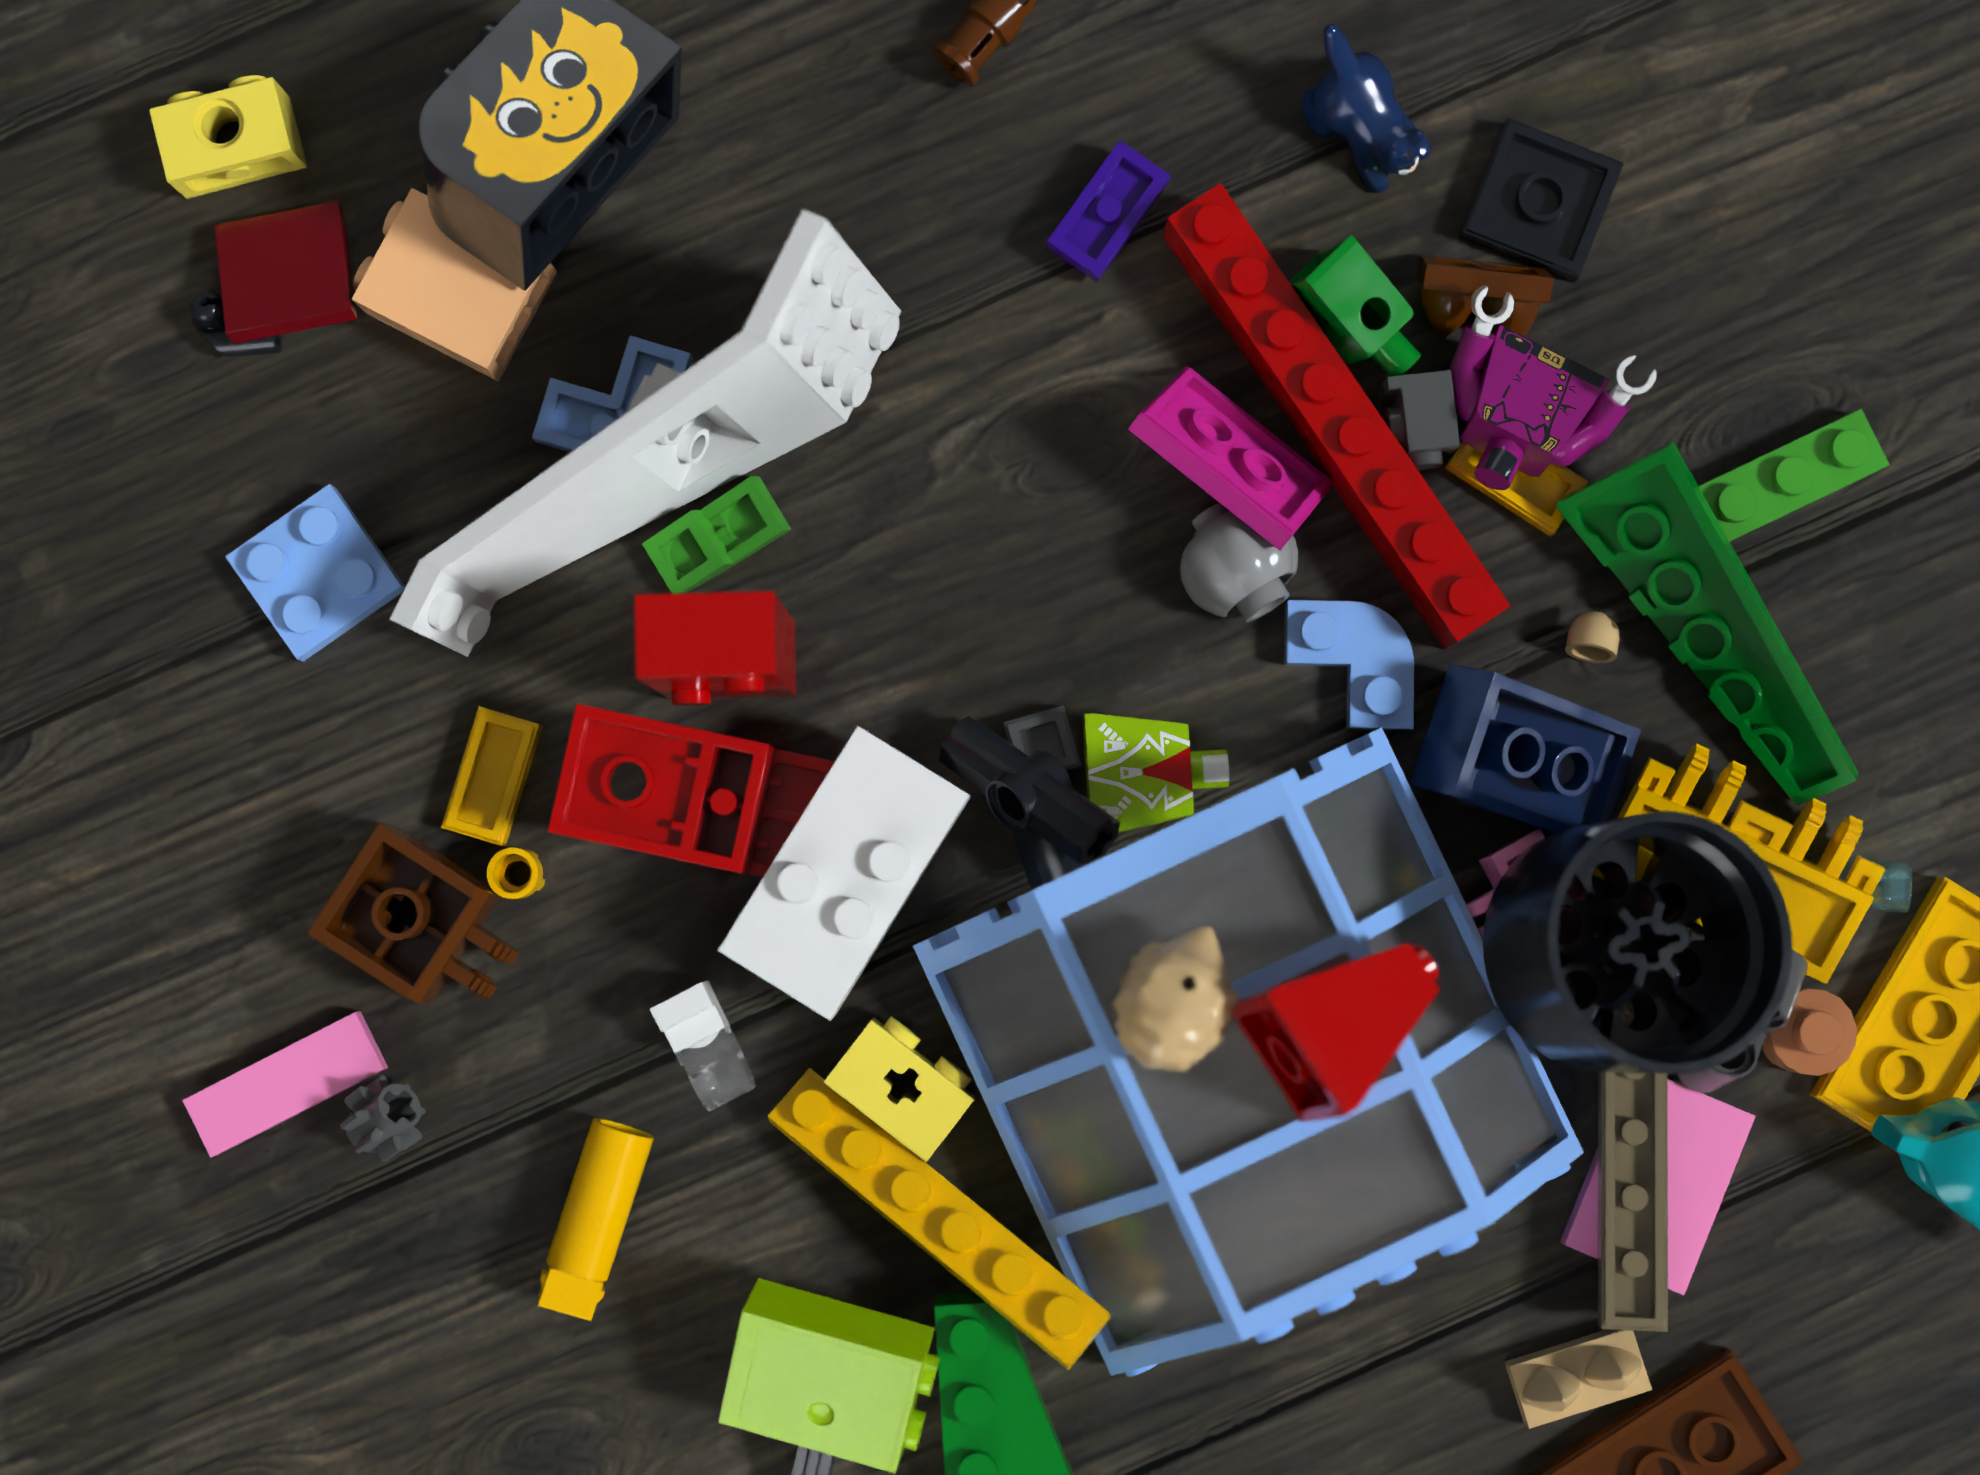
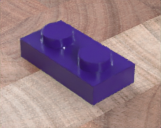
M1119 140L1047 240L1046 248L1098 283L1168 186L1171 175Z

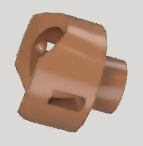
M1801 988L1787 1025L1766 1035L1762 1045L1763 1052L1772 1064L1786 1071L1820 1076L1836 1071L1849 1059L1856 1045L1857 1026L1852 1011L1841 998L1826 990Z

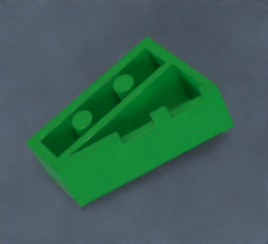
M974 1292L936 1294L934 1309L937 1356L940 1357L938 1373L945 1475H1074L1014 1325Z

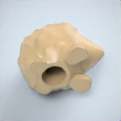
M1199 926L1166 943L1152 942L1142 947L1139 952L1140 954L1132 956L1130 968L1120 980L1121 990L1113 1002V1006L1119 1015L1114 1027L1119 1032L1118 1040L1122 1044L1123 1049L1134 1056L1146 1069H1163L1172 1072L1187 1071L1191 1065L1197 1064L1200 1059H1203L1208 1052L1214 1051L1223 1040V1034L1227 1031L1229 1021L1233 1016L1232 1012L1235 1010L1239 999L1236 992L1232 989L1215 932L1210 926Z

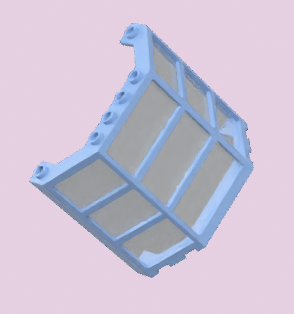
M1382 728L1309 761L1314 774L1300 780L1295 768L1008 901L1007 903L1013 914L1003 919H1000L996 908H993L913 945L1065 1277L1111 1314L1109 1321L1094 1338L1111 1376L1125 1372L1127 1377L1135 1376L1153 1368L1159 1363L1240 1343L1251 1337H1255L1257 1343H1265L1276 1339L1294 1327L1292 1318L1315 1307L1319 1314L1335 1311L1356 1298L1353 1289L1376 1278L1380 1285L1396 1282L1416 1271L1417 1266L1414 1261L1439 1249L1441 1256H1448L1472 1246L1479 1240L1476 1231L1494 1223L1545 1182L1571 1169L1570 1163L1584 1153L1535 1049L1515 1032L1495 1001L1485 970L1483 939ZM1199 926H1210L1214 930L1226 973L1230 978L1232 989L1236 992L1238 999L1406 943H1410L1411 946L1418 944L1423 947L1433 958L1439 970V978L1435 982L1440 991L1358 1108L1343 1117L1301 1122L1233 1016L1229 1021L1227 1031L1223 1034V1040L1217 1045L1215 1050L1208 1052L1203 1059H1200L1197 1064L1191 1065L1187 1071L1172 1072L1163 1069L1151 1070L1144 1068L1134 1056L1123 1049L1122 1044L1118 1040L1119 1032L1114 1027L1119 1015L1113 1006V1002L1121 990L1120 980L1130 968L1132 956L1140 954L1141 948L1152 942L1166 943Z

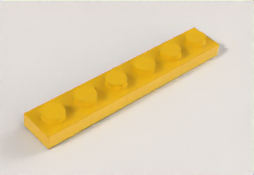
M809 1068L767 1116L770 1123L1069 1371L1109 1321L1111 1314L914 1152L824 1083L825 1080Z

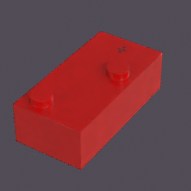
M774 591L635 595L636 678L670 699L672 705H710L711 699L796 697L795 621Z

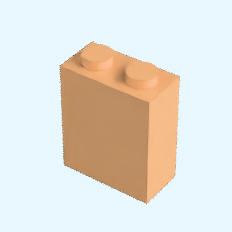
M411 188L405 201L396 202L388 212L383 225L385 238L375 256H368L359 266L353 281L355 293L351 300L366 314L499 382L557 271L550 263L526 291L522 290L450 240L436 225L430 212L428 196Z

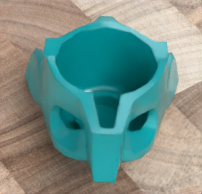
M1957 1097L1942 1100L1915 1115H1879L1874 1123L1871 1135L1898 1153L1904 1171L1911 1181L1980 1230V1104ZM1955 1122H1965L1967 1124H1970L1943 1133L1946 1127L1950 1126Z

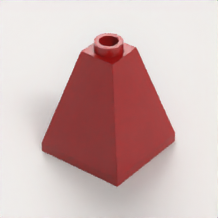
M1406 943L1239 998L1232 1015L1301 1122L1343 1117L1358 1108L1440 991L1435 982L1439 978V970L1433 958L1423 947L1418 944L1411 946L1410 943Z

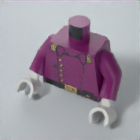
M1483 285L1476 289L1471 297L1470 304L1476 318L1473 325H1466L1449 370H1451L1456 414L1463 419L1459 438L1463 443L1483 452L1474 471V476L1487 487L1496 490H1506L1510 487L1517 470L1531 477H1539L1549 464L1566 467L1601 447L1629 411L1630 406L1627 401L1631 396L1647 392L1653 386L1656 380V370L1653 369L1643 385L1639 387L1628 386L1624 381L1623 372L1632 363L1636 355L1629 356L1622 360L1616 369L1617 384L1612 391L1606 390L1609 378L1502 325L1493 334L1491 332L1493 325L1502 323L1510 317L1514 308V300L1512 295L1507 292L1503 298L1501 309L1496 314L1486 315L1482 310V300L1487 294L1488 286Z

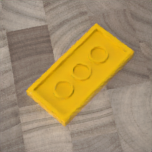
M1937 877L1854 1018L1857 1026L1856 1045L1849 1059L1836 1071L1820 1075L1810 1092L1811 1096L1872 1132L1874 1123L1879 1115H1915L1942 1100L1957 1097L1965 1100L1980 1074V898L1946 877Z

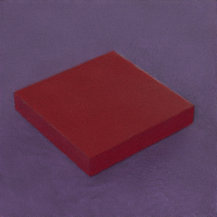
M339 201L215 225L225 334L232 344L357 320L356 304L351 300L354 295L345 213Z

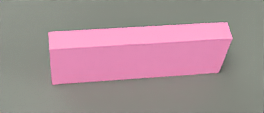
M358 1011L182 1101L211 1158L388 1069V1066L361 1011Z

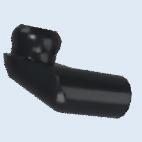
M205 292L197 295L192 300L190 305V313L193 316L192 324L196 331L218 354L227 357L278 354L281 352L283 344L282 335L232 344L225 334L223 304L220 295L213 292Z

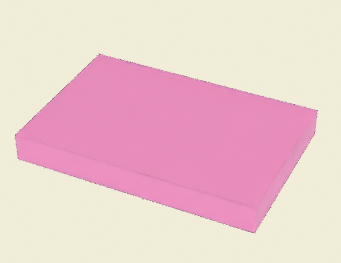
M1667 1079L1668 1289L1685 1295L1756 1116ZM1598 1148L1560 1240V1243L1598 1259Z

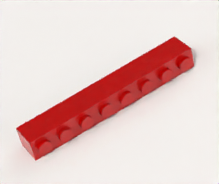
M1219 183L1169 216L1163 234L1164 240L1323 473L1332 480L1334 489L1443 649L1457 643L1509 608L1511 605L1222 183Z

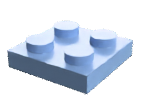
M328 484L225 556L295 658L303 662L400 595L406 588L337 488L331 484Z

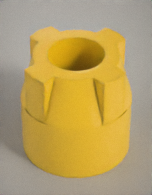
M505 848L497 852L489 861L486 873L488 884L497 895L503 898L523 899L531 896L536 891H540L544 886L543 868L538 855L533 851L522 848ZM519 861L527 864L530 869V878L522 886H516L509 878L511 866Z

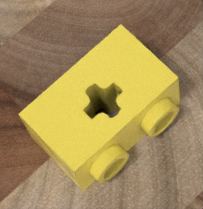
M892 1016L885 1024H882L874 1017L825 1079L824 1083L927 1162L974 1101L975 1095L966 1089L972 1079L945 1057L941 1056L936 1064H934L918 1052L915 1047L921 1039ZM908 1068L915 1070L918 1076L914 1085L921 1091L917 1098L909 1093H905L900 1099L893 1097L890 1091L894 1083L887 1076L888 1072L892 1069L896 1073L903 1074Z

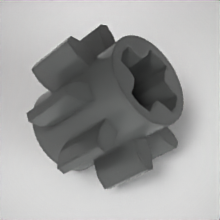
M380 1075L366 1087H359L344 1100L346 1105L353 1111L340 1124V1127L346 1130L347 1136L356 1147L355 1152L358 1154L361 1152H378L381 1161L386 1162L402 1150H407L423 1137L414 1126L418 1123L420 1117L426 1113V1110L421 1107L418 1097L411 1090L409 1084L389 1085L385 1075Z

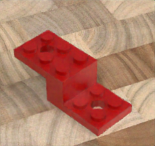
M576 703L548 832L737 873L764 877L835 761L779 750L766 743ZM626 763L637 764L642 768L646 776V787L643 793L631 801L620 800L611 789L613 772L619 766Z

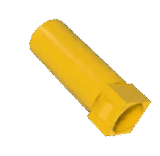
M593 1118L546 1259L547 1269H542L538 1306L592 1321L596 1305L604 1296L605 1287L603 1286V1281L608 1280L655 1138L654 1136L626 1124L602 1118Z

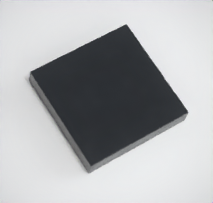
M1507 117L1501 127L1458 237L1532 267L1544 268L1552 275L1575 283L1580 277L1624 163Z

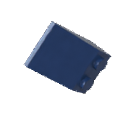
M1450 664L1409 784L1459 803L1554 834L1573 827L1611 820L1641 729L1497 672Z

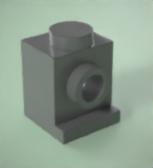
M1451 370L1390 376L1385 379L1378 389L1379 402L1392 401V407L1385 408L1384 411L1385 423L1418 471L1443 466V457H1449L1460 446Z

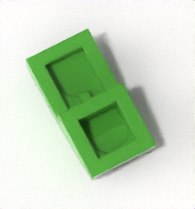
M750 476L703 509L691 510L643 542L642 545L672 594H685L753 555L792 529L760 476Z

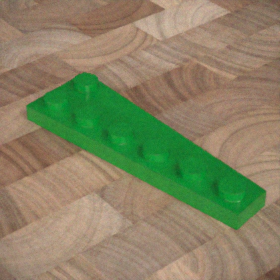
M1673 440L1561 497L1557 501L1556 506L1563 517L1604 568L1607 565L1629 591V599L1643 616L1648 615L1667 638L1670 642L1668 645L1670 650L1682 664L1687 663L1709 691L1708 697L1729 722L1735 724L1740 731L1741 738L1796 806L1857 780L1858 770Z

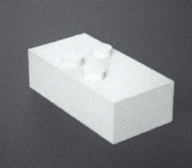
M857 726L718 951L828 1020H832L965 808L970 795Z

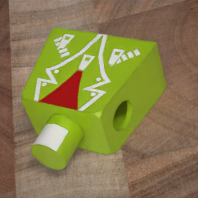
M1095 713L1084 714L1082 718L1087 799L1120 822L1118 833L1191 816L1194 814L1193 789L1229 787L1227 750L1190 751L1188 724Z

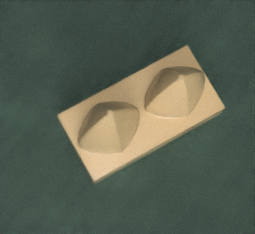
M1606 1329L1504 1362L1523 1422L1529 1429L1652 1390L1633 1330Z

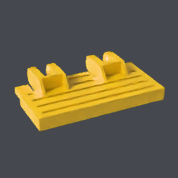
M1697 743L1692 746L1674 778L1673 776L1676 772L1674 768L1649 757L1618 818L1657 811L1681 812L1706 818L1737 835L1761 858L1778 884L1789 915L1792 949L1806 960L1808 964L1806 975L1827 984L1874 900L1872 893L1886 870L1883 866L1858 855L1845 879L1839 878L1861 836L1863 821L1851 815L1844 817L1843 821L1836 827L1832 838L1816 864L1804 858L1824 822L1827 812L1826 803L1815 798L1808 801L1792 825L1741 800L1729 824L1726 825L1722 821L1744 781L1746 766L1734 760L1728 763L1721 771L1712 792L1701 810L1688 804L1687 801L1708 765L1710 749ZM1673 778V780H1672V782H1671V784H1670V786H1669V788H1668L1666 794L1664 795V793H1665V791H1666V789H1667V787H1668V785H1669L1671 779ZM1640 845L1638 848L1635 882L1641 880L1653 855L1651 851ZM1595 868L1593 875L1605 880L1603 873L1598 868ZM1699 918V919L1693 921V922H1695V923H1697V924L1703 926V925H1702V922H1701V918Z

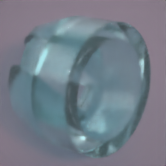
M1903 861L1877 862L1886 870L1872 893L1874 900L1871 905L1876 909L1886 912L1907 913L1912 896L1911 863Z

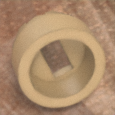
M1597 611L1583 613L1574 620L1568 631L1565 651L1569 656L1585 662H1612L1617 658L1620 641L1619 628L1604 613Z

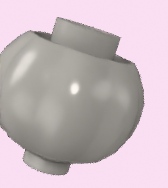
M1221 503L1203 511L1192 521L1196 532L1182 553L1180 574L1183 586L1195 604L1213 615L1224 618L1233 617L1241 613L1246 622H1251L1275 609L1290 596L1284 585L1297 572L1298 548L1294 536L1279 551Z

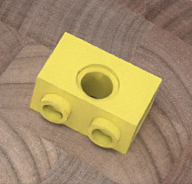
M259 75L240 77L231 81L228 89L209 94L198 91L182 92L170 97L167 101L168 104L149 109L167 182L186 199L307 168L290 97L273 77L265 78ZM239 122V130L232 140L223 144L216 143L217 134L225 124Z

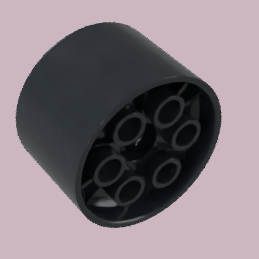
M1657 811L1562 830L1543 838L1524 851L1507 869L1491 898L1484 924L1483 958L1490 989L1505 1019L1526 1043L1549 1059L1571 1068L1591 1072L1685 1074L1706 1070L1732 1059L1750 1046L1767 1028L1782 1002L1788 985L1792 963V932L1788 911L1778 884L1761 858L1747 843L1733 832L1706 818L1681 812ZM1640 845L1651 851L1653 855L1641 880L1635 882L1638 848ZM1595 868H1598L1603 873L1606 880V889L1602 897L1594 892L1591 883V876ZM1560 918L1562 928L1561 934L1558 938V923ZM1701 918L1705 940H1690L1692 938L1690 928H1685L1682 925ZM1601 926L1604 929L1601 937L1594 938L1597 928ZM1639 937L1642 938L1643 949H1639L1634 953L1619 952L1620 946L1631 944L1632 940H1636ZM1672 956H1674V958L1677 961L1678 969L1670 961L1672 959ZM1608 965L1613 969L1612 974H1608L1601 966ZM1566 975L1575 984V1000H1573L1564 979ZM1663 998H1669L1688 1014L1679 1027H1677L1661 1001ZM1630 999L1634 1007V1018L1628 1027L1622 1020L1620 1008ZM1593 1020L1597 1028L1600 1030V1033L1591 1025Z

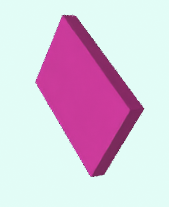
M1187 366L1139 413L1128 428L1130 432L1279 551H1281L1334 485L1330 478L1192 368Z

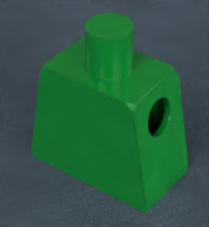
M1352 235L1321 250L1289 281L1341 359L1350 365L1371 357L1390 377L1403 375L1421 357L1416 348L1399 331L1413 317L1414 311ZM1360 313L1365 319V325L1361 321Z

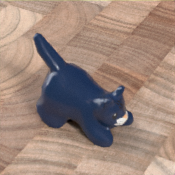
M1329 24L1324 28L1323 34L1324 48L1332 68L1323 74L1317 86L1305 91L1302 101L1304 118L1312 131L1322 137L1333 133L1342 136L1351 149L1361 183L1372 193H1382L1389 185L1388 172L1402 176L1414 171L1419 160L1429 156L1431 144L1425 137L1424 131L1419 130L1410 121L1395 99L1390 72L1382 61L1365 51L1354 53L1347 38L1338 26Z

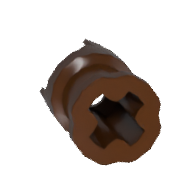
M972 0L965 8L967 17L945 42L937 41L931 48L933 56L949 74L964 85L974 87L980 80L978 71L1000 46L1008 47L1016 38L1022 27V21L1032 11L1036 0H1027L1024 4H1021L1019 0Z

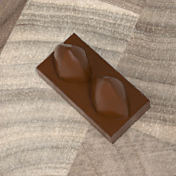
M1424 254L1419 255L1416 280L1422 287V306L1426 319L1441 338H1446L1466 321L1472 312L1471 297L1475 290L1483 285L1488 286L1487 294L1484 297V313L1486 315L1496 314L1501 309L1503 298L1507 292L1512 295L1514 300V308L1510 317L1502 323L1494 324L1491 332L1494 334L1499 326L1502 325L1526 337L1535 322L1540 303L1550 304L1554 278L1544 268Z

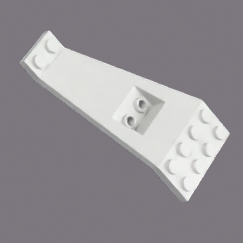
M802 210L743 330L684 373L657 363L651 376L645 374L625 415L420 559L390 620L468 657L474 644L478 643L486 634L491 619L490 612L497 600L846 423L853 408L863 403L870 390L872 381L871 371L881 351H886L897 336L901 310L827 219Z

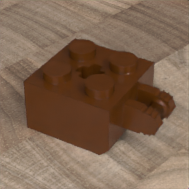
M382 823L377 825L307 932L308 935L405 998L418 1004L433 1002L449 977L482 997L488 999L492 997L497 989L492 979L482 971L474 969L460 960L471 943L482 948L487 955L501 963L504 962L512 965L519 955L516 948L483 927V924L501 896L497 895L487 883L399 826ZM400 902H414L416 905L415 912L417 913L416 921L413 925H405L403 929L400 924L403 921L404 915L397 910L398 904Z

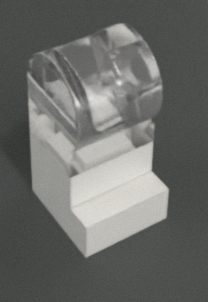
M709 980L700 982L650 1008L660 1031L664 1032L680 1065H684L696 1094L709 1112L756 1088L748 1063Z

